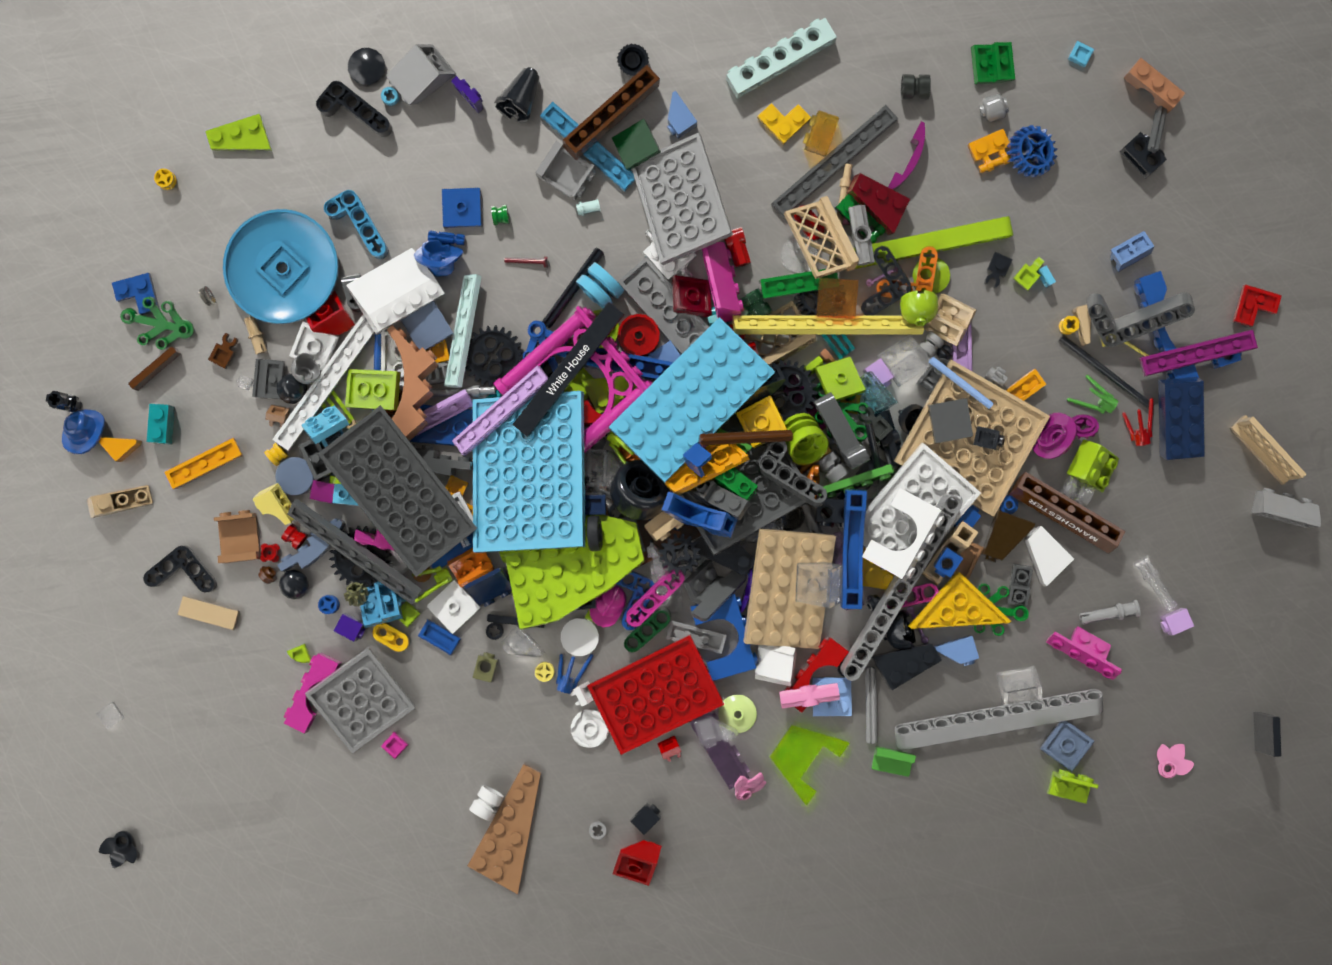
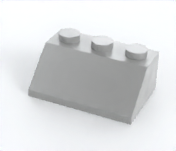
M1269 488L1256 491L1252 514L1305 528L1321 527L1319 505L1313 504V500L1301 498V500L1294 499V495L1282 493V495L1275 494L1276 491Z

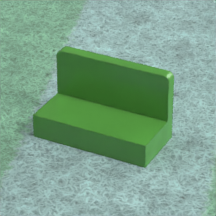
M876 746L871 768L908 777L910 776L912 763H915L916 756L912 753Z

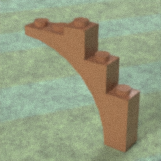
M391 325L387 331L397 345L404 368L402 398L392 420L410 441L429 424L425 420L427 418L426 414L420 407L434 394L430 391L432 386L424 378L439 365L435 362L437 357L431 350L427 352L423 347L419 349L412 341L408 343L405 339L407 335L400 327L396 329Z

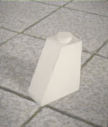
M1042 526L1034 527L1024 539L1042 586H1048L1074 560Z

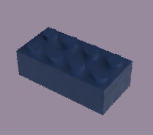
M1198 377L1158 380L1160 456L1165 460L1205 457L1204 381Z

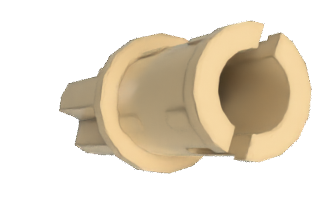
M252 316L245 318L244 322L249 333L248 339H251L255 354L258 355L268 351L262 338L263 332H260L256 318Z

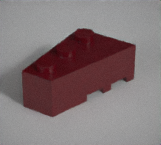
M862 173L853 177L846 192L860 205H865L866 211L885 228V233L888 236L895 233L910 201V198Z

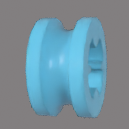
M386 87L381 92V99L386 105L393 106L398 103L399 94L393 87ZM389 92H392L394 99H391V101H388L386 94H389Z

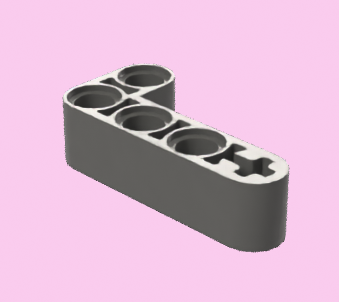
M830 392L814 401L818 413L848 467L855 469L869 461L868 453L859 444L833 394Z
M771 442L760 459V474L814 507H821L827 498L826 489L782 462L787 452L785 442ZM779 446L783 449V452L777 454L773 451V448ZM769 462L773 468L766 470L762 465ZM785 472L790 478L782 480L779 474ZM804 483L806 489L798 490L796 484ZM809 488H812V491L807 495ZM821 494L820 498L814 499L815 495Z

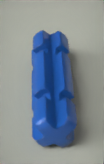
M430 230L428 232V240L464 245L465 235H455L454 233L440 231L437 233V231Z

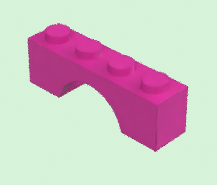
M322 652L312 657L309 663L311 668L308 673L305 672L301 679L303 685L300 690H296L292 698L294 703L291 708L288 707L284 714V718H286L284 724L304 734L309 731L317 714L311 708L310 700L306 697L305 692L339 669L342 662Z

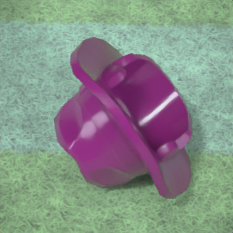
M1063 413L1049 414L1050 417L1033 446V451L1039 457L1054 459L1065 454L1072 447L1077 434V425L1068 415Z

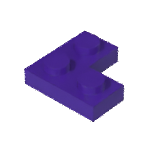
M456 76L451 80L456 90L477 113H480L484 109L480 93L474 87L471 89L465 79L460 80Z

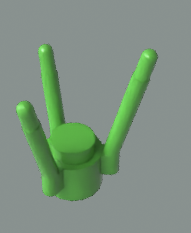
M1089 375L1085 377L1103 393L1102 395L1093 388L1089 389L1100 398L1098 401L1100 406L1067 398L1068 402L1097 410L1102 414L1105 411L1112 413L1118 404V400L1113 398L1112 394L1108 393Z

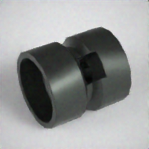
M902 74L901 99H912L916 96L918 100H929L931 88L929 74H919L917 78L912 74Z

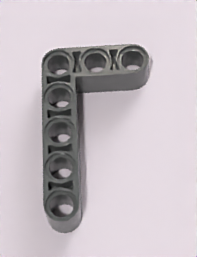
M1094 293L1089 295L1086 300L1089 316L1102 342L1108 347L1117 346L1186 319L1195 312L1193 299L1189 293L1177 294L1117 319L1113 318L1102 295Z

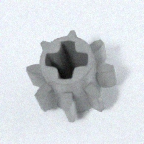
M999 366L996 369L991 367L984 379L1001 388L1008 377L1004 375L1006 370Z

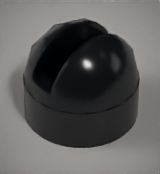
M943 345L937 349V357L939 359L944 358L948 360L953 354L951 347L948 345ZM944 348L950 355L947 356L941 349Z

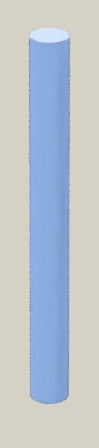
M935 357L929 360L928 363L985 407L990 409L994 403Z

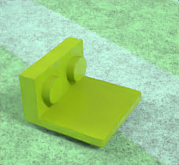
M1059 769V772H1052L1047 793L1087 804L1090 787L1098 789L1099 785L1094 783V779L1089 776L1078 774V777H1075V774L1070 771Z

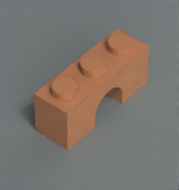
M1142 58L1133 65L1124 77L1137 90L1143 88L1149 91L1155 98L1153 102L1157 106L1166 108L1167 114L1186 94Z

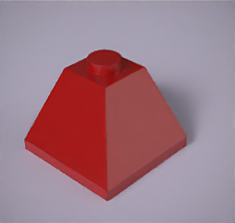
M335 290L318 311L306 318L311 330L316 333L340 335L355 325Z
M642 840L620 849L612 874L649 886L662 846L654 842Z

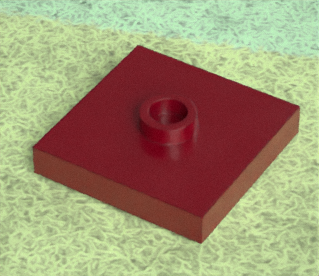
M674 275L672 278L673 311L703 317L711 316L709 281Z

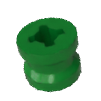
M502 205V207L498 208L491 206L493 224H509L507 205Z

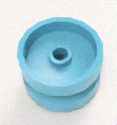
M595 262L588 268V273L594 280L586 275H581L576 281L583 292L601 308H604L608 302L613 304L612 299L607 293L614 298H619L625 292L622 286Z

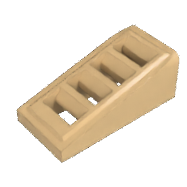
M1087 305L1076 307L1072 312L1073 316L1077 317L1080 322L1077 330L1081 346H1086L1090 344L1091 318Z

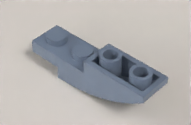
M337 518L330 521L331 524L338 527L341 531L346 524L344 520L338 521ZM311 532V537L307 539L311 546L306 544L299 548V553L294 556L289 554L281 559L282 562L277 566L281 572H285L297 564L300 565L301 569H306L320 559L332 546Z

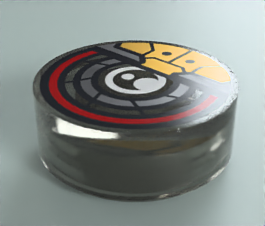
M207 286L199 289V295L206 305L210 306L216 303L213 293Z

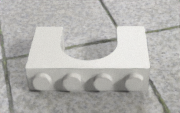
M900 488L891 506L912 517L915 521L917 537L914 543L905 550L893 551L871 540L862 557L907 581L908 578L910 579L914 575L916 563L920 562L924 557L925 547L933 541L935 537L934 531L937 526L940 527L945 517L942 510Z

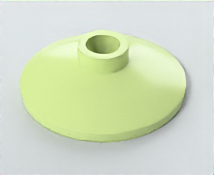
M731 695L724 700L725 705L719 707L718 716L720 723L726 730L732 733L746 732L756 721V707L746 696ZM736 711L741 712L740 718L734 716Z

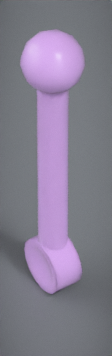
M895 266L894 269L888 271V274L898 272V268ZM882 274L874 279H868L866 285L872 286L874 282L884 278L885 275Z
M909 606L907 612L911 614L914 620L916 618L914 614L915 609ZM917 628L922 637L921 642L927 643L928 637L924 635L922 628Z

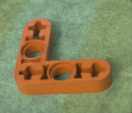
M932 246L924 247L920 253L916 282H911L912 286H916L915 291H921L922 288H926V290L931 292L933 290L938 252ZM928 250H932V254H935L934 257L930 258V264H934L933 267L921 265L922 262L926 263L927 257L923 256V254L927 253ZM923 269H929L932 272V276L929 279L921 277L920 273ZM887 278L881 279L878 282L876 287L877 292L882 290L880 286H883L884 283H888L887 285H890ZM892 280L893 283H895L896 281H898V283H899L900 286H902V285L908 286L907 283H906V284H902V282H901L900 280ZM889 292L881 294L883 297L892 298Z

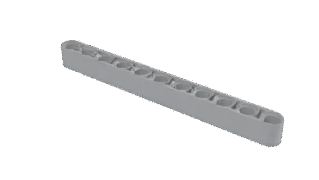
M945 494L938 502L936 508L944 512L945 520L943 524L935 529V537L925 547V555L922 560L916 563L914 575L910 579L908 578L907 581L896 575L892 579L841 664V673L848 680L855 681L861 676L960 511L962 502L959 497ZM953 498L954 506L948 508L947 502ZM904 582V589L898 592L897 585ZM894 599V606L887 608V602ZM880 616H884L883 624L877 625V619ZM874 633V639L867 641V635ZM862 649L865 650L864 656L857 658V652ZM850 666H854L855 671L848 675L847 669Z
M1090 689L899 724L895 727L896 746L899 749L907 750L1099 715L1103 712V694L1100 690Z

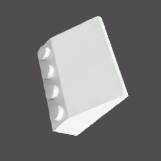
M413 248L346 285L376 335L385 331L391 325L397 324L430 302L442 298L445 294L430 270L415 260Z

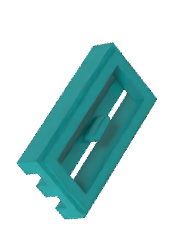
M820 334L839 360L855 349L845 334L839 335L849 347L848 350L836 334H830L844 352L840 354L828 336Z

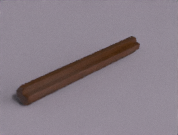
M792 430L708 433L699 435L701 446L788 442L793 439Z

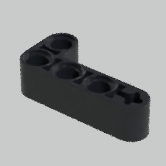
M340 81L331 82L316 101L317 109L325 117L333 116L342 106L377 135L387 137L392 132V125L384 115ZM337 88H342L340 95H334V91ZM351 100H357V104L354 107H349ZM330 103V107L327 110L322 109L323 104ZM368 111L372 112L370 118H363L364 113ZM378 120V122L383 126L385 125L386 128H379L376 121Z

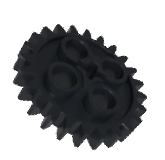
M488 325L485 332L482 328H479L480 334L478 335L473 332L475 338L470 339L466 361L468 365L465 367V370H471L469 373L470 377L476 375L475 382L481 379L482 386L488 382L489 387H492L498 378L504 377L519 361L523 360V357L519 355L523 354L524 350L518 349L522 344L521 342L515 343L518 337L514 336L511 338L512 331L505 333V327L498 331L497 325L494 326L493 330ZM489 339L496 340V344L492 348L486 346V342ZM503 342L504 345L497 351L500 343ZM506 349L512 352L511 357L508 359L502 358V352ZM497 351L496 356L498 358L496 360L492 359L490 361L491 358L489 354H495V352ZM483 354L485 356L484 362L476 363V356ZM490 361L487 369L484 371L483 367ZM499 365L500 372L496 375L491 374V367Z
M780 360L779 367L785 377V382L776 392L785 391L786 387L789 389L804 387L803 390L789 392V396L784 393L772 396L774 402L779 397L784 399V405L778 408L783 420L786 421L788 417L795 414H808L807 408L814 409L811 405V402L816 401L813 395H818L819 393L814 391L818 384L812 383L816 377H809L812 372L811 370L804 372L806 368L804 364L798 368V361L792 365L791 360H788L787 365H785ZM793 375H798L800 378L799 383L796 385H792L790 382ZM796 394L803 395V401L800 404L794 402Z
M360 526L356 527V530L362 531ZM368 526L364 527V532L369 531ZM349 527V533L342 531L354 539L355 531L352 527ZM372 528L368 533L375 534L376 529ZM367 545L366 549L371 553L376 554L385 563H392L391 560L387 559L388 556L392 555L387 550L379 549L374 545ZM336 549L329 551L334 554V557L329 558V560L335 562L330 567L337 568L334 575L341 574L340 581H343L345 578L347 579L346 585H349L351 582L363 583L365 587L366 582L369 586H373L372 580L380 582L365 570L362 571L361 575H356L354 573L356 566L354 562L345 559L343 554Z

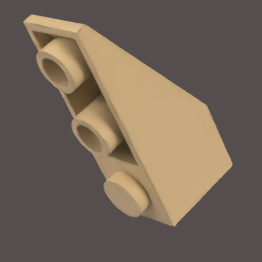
M148 485L91 496L87 499L91 518L153 504Z

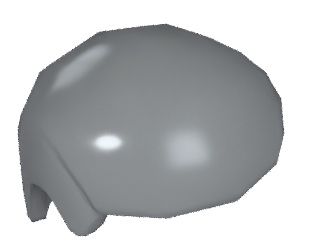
M301 353L293 360L291 372L298 382L310 384L315 382L320 376V364L315 362L314 355Z

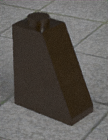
M1000 510L997 511L993 517L981 554L985 555V560L996 563V560L1002 561L1035 527L1036 523Z

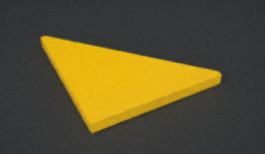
M957 571L908 627L916 629L1008 624L1011 620Z

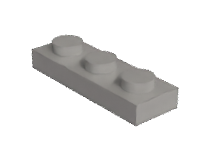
M670 621L666 639L676 642L691 634L698 648L722 654L727 635Z

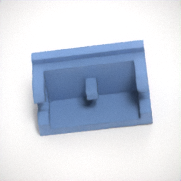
M1145 231L1111 249L1110 258L1115 260L1117 264L1116 269L1120 272L1152 254L1155 246Z

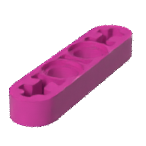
M667 571L627 611L626 619L628 624L633 627L640 626L684 582L682 572H679V580L674 579L671 582L673 587H670L668 583L672 580V574H675V571L671 574ZM665 586L668 590L666 594L660 595L656 592L657 588ZM651 599L654 605L651 608H646L643 606V602ZM639 613V615H638L639 620H637V619L631 620V619H632L631 614L637 615V614Z

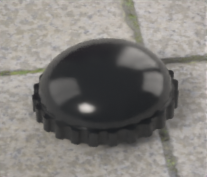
M632 43L623 46L617 56L618 67H620L623 73L630 76H635L649 63L648 53H646L644 47Z

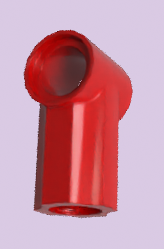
M742 227L733 229V235L724 239L727 248L730 250L735 268L751 263L745 245V235Z

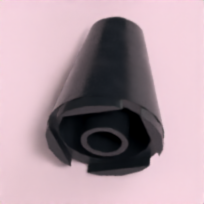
M531 67L523 68L501 92L494 103H497L495 107L502 115L509 119L512 116L518 118L516 122L525 123L529 120L539 82L538 72Z

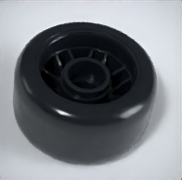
M632 460L623 464L616 472L610 487V497L615 508L624 516L634 520H649L660 514L667 493L671 492L665 483L642 460Z

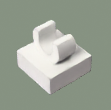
M589 681L573 689L574 691L571 693V696L576 695L579 700L575 703L576 705L581 704V706H584L594 700L587 687L590 684Z

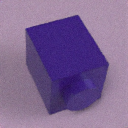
M344 613L341 615L333 631L355 642L358 639H362L366 629H364L363 622Z

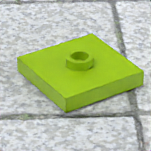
M851 357L815 368L825 394L831 392L836 401L864 393L866 390Z

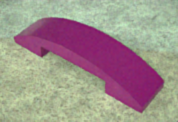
M922 121L911 140V143L917 145L903 175L895 172L888 186L894 191L909 177L921 156L925 142V123Z

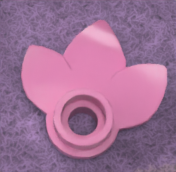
M1162 744L1158 748V772L1162 777L1172 778L1176 774L1185 775L1191 771L1194 763L1184 759V744L1173 745L1170 749ZM1166 765L1170 766V770L1168 772L1164 770Z
M762 772L750 780L745 776L738 778L734 785L735 796L738 800L749 799L753 793L760 791L767 782L764 781Z

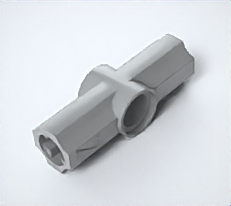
M865 205L849 207L852 241L859 258L857 265L874 263L871 230L868 225ZM863 231L866 235V239H859L857 237V232Z

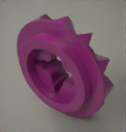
M1076 415L1071 418L1077 425L1076 436L1078 439L1081 437L1088 439L1089 436L1094 437L1098 433L1099 423L1094 417ZM1086 424V428H1084V430H1081L1080 428H1082V426Z

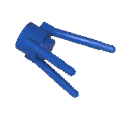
M560 654L556 680L558 691L571 694L572 689L577 687L579 680L592 660L593 654L589 655L574 681V678L570 677L575 657H571L567 673L562 676L563 654Z

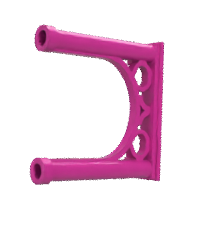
M577 306L574 315L504 377L498 378L494 382L498 391L504 395L537 365L541 367L554 355L561 352H569L573 348L572 346H561L573 335L574 345L578 342L579 336L587 330L583 328L585 326L589 328L597 317L590 308ZM611 336L607 337L601 344L608 353L600 355L595 352L590 358L600 367L605 375L609 388V400L600 418L584 431V453L611 431L609 426L653 383L652 381L643 380L641 377L643 373L637 366L632 367L628 362L630 360L628 355L616 348L618 344ZM614 359L624 372H616L611 376L610 373L613 372L611 363ZM618 376L625 377L629 383V387L625 392L615 389L614 382ZM615 394L626 396L613 408Z

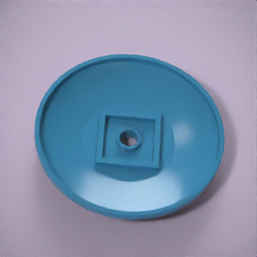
M269 210L249 218L233 233L224 253L223 276L231 297L246 313L268 323H293L311 316L329 299L337 281L338 256L332 239L326 230L314 219L293 210ZM281 263H286L288 267L284 273H279L278 266Z

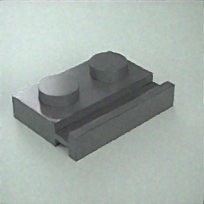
M256 359L252 397L281 400L277 394L276 386L284 377V361Z

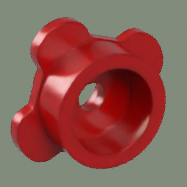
M262 544L260 560L262 562H278L280 546L278 544Z

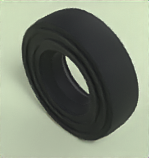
M599 516L588 517L587 539L590 551H601L603 534Z

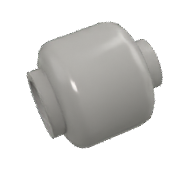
M1000 94L985 97L982 101L983 105L979 106L981 116L986 117L989 122L1003 119L1006 117V113L1009 112L1006 97H1002Z

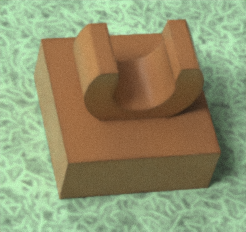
M271 405L266 412L265 420H269L271 427L275 422H279L281 428L290 415V408Z

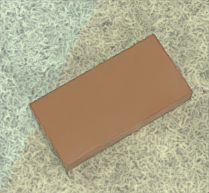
M972 542L960 554L963 560L953 575L959 571L969 580L984 547Z

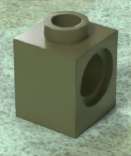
M484 652L483 655H478L472 678L490 683L493 682L499 659L494 658V654ZM483 661L491 664L489 672L482 670L481 664Z

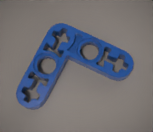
M633 570L630 573L634 576L632 583H624L623 578L616 583L633 591L621 617V623L626 630L637 628L627 625L625 620L627 611L633 606L632 604L635 599H640L649 590L646 588L643 591V587L637 584L636 588L634 587L638 577L640 578V583L646 584V582H649L650 587L654 585L652 579ZM650 599L643 602L644 607H647ZM634 615L633 619L639 620L638 615Z

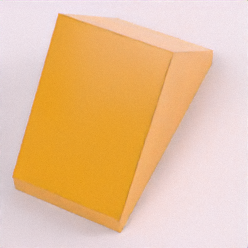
M101 437L98 441L116 462L124 461L142 445V441L135 439Z

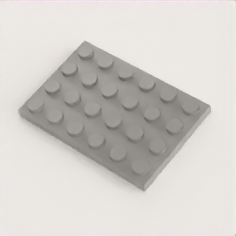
M699 132L661 149L660 153L632 169L662 265H666L733 235L703 139Z

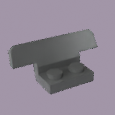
M705 560L683 582L690 600L699 604L691 612L692 616L700 621L709 620L746 581V574L741 575L732 570L725 578L718 576L712 560Z

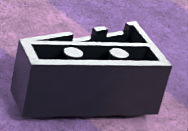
M931 643L916 645L909 649L889 651L871 657L891 690L896 689L942 661Z

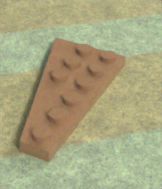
M525 763L467 865L516 894L519 892L541 772Z

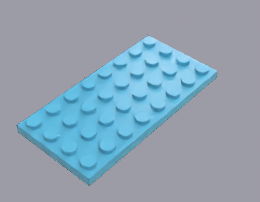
M719 317L609 426V429L665 483L685 463L683 454L694 444H700L699 435L715 433L775 371Z

